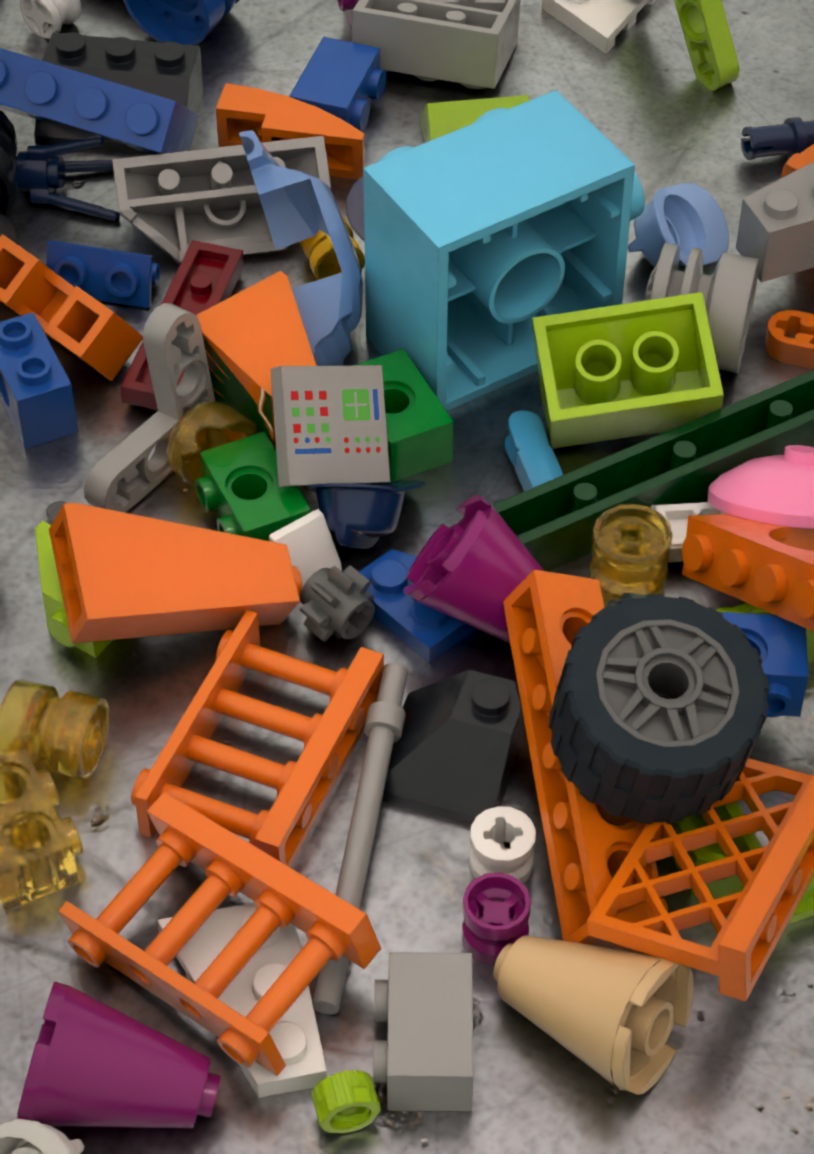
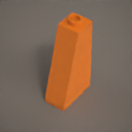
M79 503L63 504L49 528L72 644L235 629L247 609L258 613L259 626L279 625L300 602L302 590L301 575L298 568L291 564L286 544Z

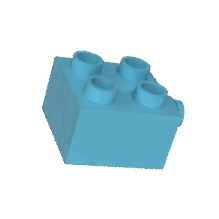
M554 90L510 109L496 108L480 116L473 124L419 146L396 148L384 155L377 163L364 167L367 339L382 356L404 349L446 411L538 371L532 325L533 317L619 305L623 302L630 221L640 216L645 206L643 188L638 176L634 172L635 164L557 90Z

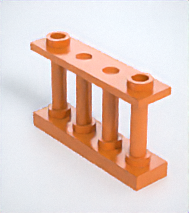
M247 609L235 630H227L222 636L217 648L214 665L151 770L143 769L135 781L131 802L136 806L140 834L152 838L156 828L147 810L163 792H166L230 832L249 839L250 844L291 867L364 731L368 707L377 700L384 667V654L360 647L348 669L341 667L336 672L261 647L258 613ZM250 669L329 695L330 703L323 715L316 713L311 718L237 692ZM223 715L302 741L304 742V750L297 762L289 761L286 765L210 740ZM198 762L276 789L278 797L270 811L263 809L259 814L184 789L182 785L195 763Z
M163 792L147 810L160 835L156 840L159 848L101 914L94 919L68 901L58 910L72 933L68 944L90 965L98 968L103 962H106L219 1037L217 1039L218 1045L240 1065L250 1068L256 1062L278 1076L286 1064L269 1032L329 959L337 961L341 956H344L365 969L381 950L379 941L366 913L166 792ZM192 862L205 870L207 879L144 951L119 935L178 865L186 867ZM240 892L254 901L257 910L195 983H192L168 967L170 962L227 896L236 897ZM289 924H292L306 933L309 941L246 1017L218 1000L220 995L277 927L285 929Z

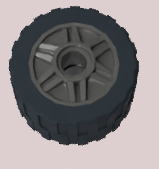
M647 594V597H629L618 601L616 605L608 609L603 608L592 616V620L587 626H582L565 660L550 712L549 728L552 729L550 742L554 756L558 757L562 765L561 771L569 782L575 784L580 790V794L589 802H595L605 808L607 813L619 818L623 816L634 819L637 823L652 824V822H666L670 824L682 822L684 818L692 815L699 816L710 810L716 801H722L731 791L750 756L766 720L769 707L767 703L769 684L768 677L763 672L761 666L763 661L757 649L750 645L746 639L747 635L736 624L733 625L722 617V613L710 606L706 608L694 603L692 599L681 596L673 598L665 597L663 594Z

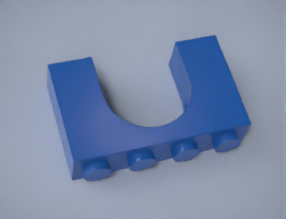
M0 48V109L38 121H42L44 118L117 141L150 155L190 151L200 116L177 101Z

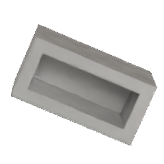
M389 952L388 979H375L374 1022H388V1041L374 1040L373 1083L387 1084L388 1111H472L474 1078L472 953Z

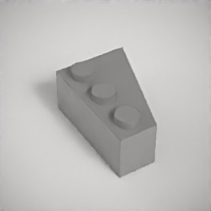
M359 0L352 12V43L380 48V69L385 70L386 73L393 71L410 74L423 81H436L440 79L457 82L470 89H495L517 45L521 0Z

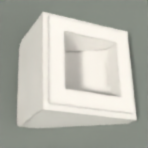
M319 509L308 513L269 535V541L287 545L291 564L296 566L300 572L302 588L306 581L322 568L336 566L342 571L341 562L326 520Z

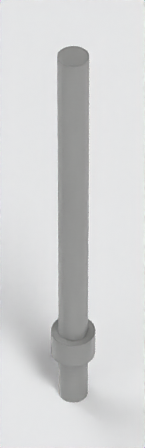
M388 663L383 667L377 700L368 707L364 733L369 738L335 893L336 896L360 909L393 743L401 739L406 716L401 704L408 670L398 663ZM341 956L337 961L329 959L318 973L312 1004L314 1010L319 1013L331 1015L339 1011L349 959Z

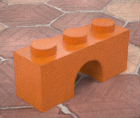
M2 234L0 236V302L19 316L34 312L44 333L112 382L143 340V336L115 312L78 286H72L43 262Z

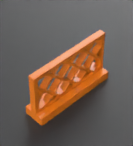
M748 758L731 791L722 801H716L710 810L701 814L708 826L676 834L671 823L652 822V824H646L587 919V933L589 936L719 976V994L744 1002L747 1001L814 876V774L809 775ZM775 790L796 795L791 802L767 809L758 797V795ZM744 800L752 812L721 821L714 808ZM763 830L770 843L761 848L740 853L732 840L733 838ZM716 843L720 845L726 858L696 867L687 853ZM674 856L682 871L649 880L643 869L646 864ZM737 875L744 886L743 891L718 899L713 898L706 886L708 883ZM692 888L700 904L670 913L666 911L660 897ZM643 902L648 904L654 915L653 918L636 923L614 918L619 909ZM711 921L718 935L712 946L707 947L682 939L678 931Z

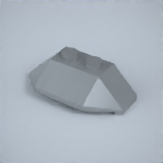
M324 136L262 142L280 167L309 173L327 184L331 189ZM243 145L112 159L119 214L179 265L192 240L243 250L244 257L284 253L289 247L286 246L278 250L275 248Z

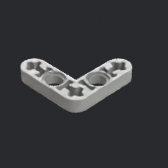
M163 303L156 307L148 317L143 331V344L158 411L91 469L86 478L84 497L87 503L93 506L126 513L198 451L210 439L215 430L217 407L199 319L193 313L171 303ZM185 369L184 376L180 381L179 385L177 386L178 379L182 371ZM156 445L155 451L151 459L148 461V457L153 447Z

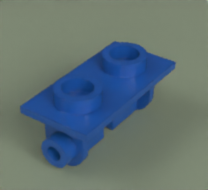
M52 240L47 241L46 266L72 286H78L98 301L143 308L151 307V285H157L161 275V266L158 263H152V255Z

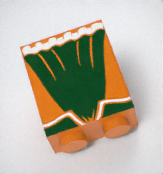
M282 271L263 279L196 315L201 325L217 407V422L236 440L265 431L275 450L276 440L270 368L278 366H317L288 276Z

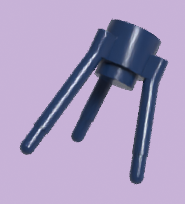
M102 136L80 138L48 146H28L27 151H20L18 153L16 166L17 187L20 193H30L31 203L52 204L111 221H118L120 219V214L117 211L53 193L55 188H63L66 173L113 171L112 160L64 161L63 157H55L101 146L104 143Z

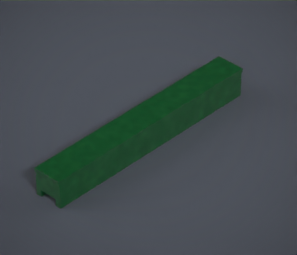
M814 370L507 498L492 506L541 567L547 572L649 528L651 505L708 502L709 485L721 474L754 458L784 455L785 447L789 445L814 447Z

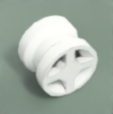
M80 0L20 1V10L24 21L36 35L46 39H50L52 33L60 32L62 24L70 25L76 21L82 13Z
M497 806L486 809L475 818L471 825L469 867L475 879L484 874L498 872L512 875L522 883L529 879L534 868L536 829L532 820L525 813L512 807ZM504 842L510 843V849L504 846Z

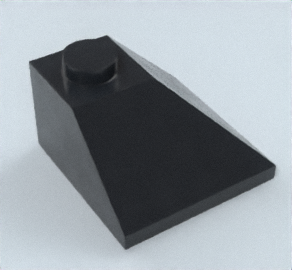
M469 669L408 693L402 707L406 713L402 736L399 741L393 743L382 801L472 824L475 818L486 809L501 805L526 737L517 681Z

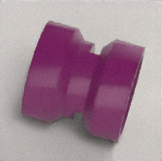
M499 872L484 874L474 879L468 885L464 893L462 909L464 916L462 923L463 947L467 953H472V958L479 963L495 966L499 953L507 944H514L520 937L529 935L528 920L531 910L529 891L521 881L512 875Z

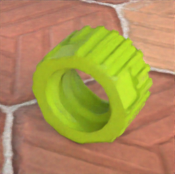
M344 1070V1072H337L327 1076L324 1080H320L319 1084L313 1087L314 1090L311 1092L320 1127L328 1133H350L360 1130L371 1124L381 1111L372 1077H370L369 1073H365L362 1070Z

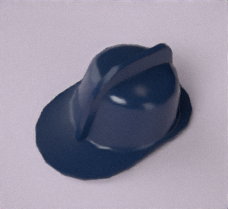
M390 481L381 484L327 483L308 485L307 490L316 493L318 509L323 513L330 533L336 535L338 543L342 547L368 549L372 548L381 536L390 535L395 531L405 493L408 490L425 486V482Z

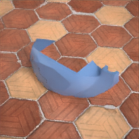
M253 130L239 132L276 250L315 236L319 230L331 238L342 273L294 287L292 291L316 365L343 366L344 358L352 350L350 332L356 329L362 315L363 280L359 259L341 212L327 184L309 173L280 167Z

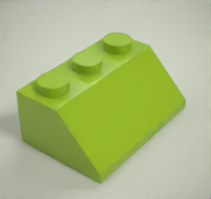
M703 292L532 318L541 399L549 444L552 449L666 432L722 408L724 393Z

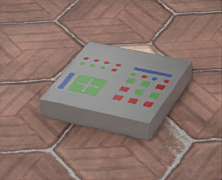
M382 365L278 366L270 368L279 487H304L327 483L381 484L390 482Z

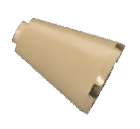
M525 935L520 937L514 944H507L501 950L493 971L494 980L498 982V994L502 1000L617 1089L630 1091L636 1095L644 1094L655 1085L670 1065L677 1049L665 1044L673 1025L677 1024L686 1028L691 1014L694 995L693 972L691 969L646 953Z

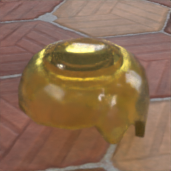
M218 401L203 402L192 407L182 415L170 433L166 453L174 475L183 482L195 486V479L202 477L200 452L257 434L256 424L244 414Z

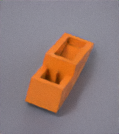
M225 83L216 106L219 147L243 145L239 132L250 130L255 132L261 142L324 136L329 176L357 180L363 176V168L365 167V134L316 106L289 96L259 88Z

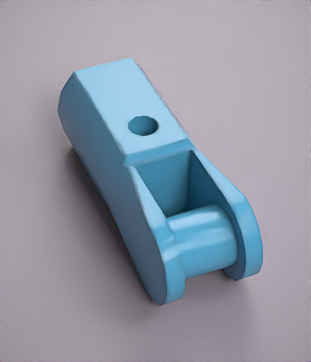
M520 410L511 414L507 424L510 434L505 439L504 449L515 467L523 490H529L564 475L552 447L549 446V440L540 417L527 410Z

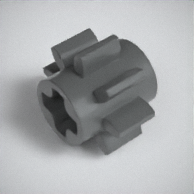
M351 565L343 572L336 566L316 571L306 581L300 593V602L303 604L300 607V611L307 616L303 625L324 642L331 635H334L338 640L355 638L369 625L375 612L374 603L371 602L374 600V595L367 591L371 581Z

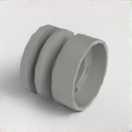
M664 243L659 261L649 276L644 301L703 292L718 369L738 373L751 320L760 260L758 258L722 253L714 275L708 276L703 275L702 250L692 247L684 272L678 270L680 246Z

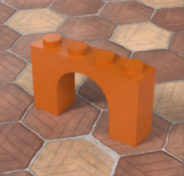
M730 514L688 516L686 538L682 545L683 576L814 632V529L761 523Z

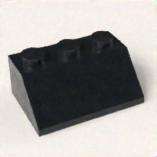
M72 32L65 34L52 33L42 61L177 101L198 114L204 95L200 46L184 45L177 42L162 43L131 40L126 37L86 36ZM43 118L42 121L35 120L34 138L36 144L52 145L97 136L96 134ZM103 137L104 143L101 146L88 148L147 154Z

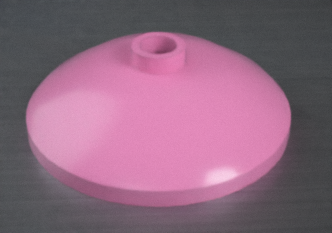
M789 445L785 447L784 455L754 458L721 474L709 485L708 503L724 513L751 521L814 529V447Z

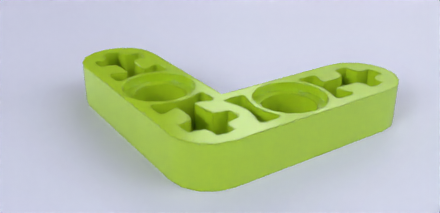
M674 0L696 78L711 91L735 82L739 76V63L722 0Z

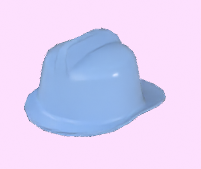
M682 183L661 188L655 192L653 200L644 206L643 213L634 219L636 239L628 245L627 249L629 253L642 251L648 262L655 268L664 243L680 246L679 267L687 266L692 247L702 250L704 266L717 262L722 253H726L729 246V230L721 208L709 192L697 184Z

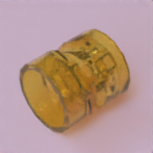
M637 504L618 505L606 510L596 520L592 536L591 549L593 557L590 563L589 578L599 580L604 607L607 609L616 605L618 601L629 597L641 598L647 597V594L665 595L668 577L667 564L671 553L673 535L670 524L664 516L650 507Z
M24 679L15 680L9 687L0 708V759L30 767H36L44 760H49L52 772L81 779L89 778L100 761L107 739L110 714L107 700L76 691H68L59 698L58 691L54 686Z

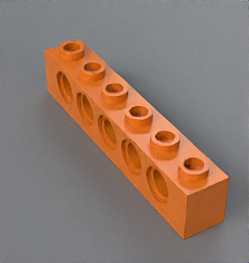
M534 569L505 598L503 605L563 941L640 952L589 936L587 933V919L646 824L637 823L636 820L621 816L619 818L607 813L605 808L595 802L591 803L583 797L575 784L569 782L561 771L562 765L558 757L554 756L550 742L552 738V729L549 728L550 712L568 651L571 650L574 638L582 626H587L591 622L592 616L605 608L600 582L598 579ZM656 861L645 865L643 869L649 880L659 877ZM660 897L661 902L663 903L666 911L668 912L666 900L664 899V897ZM646 902L619 909L614 918L630 923L654 917Z

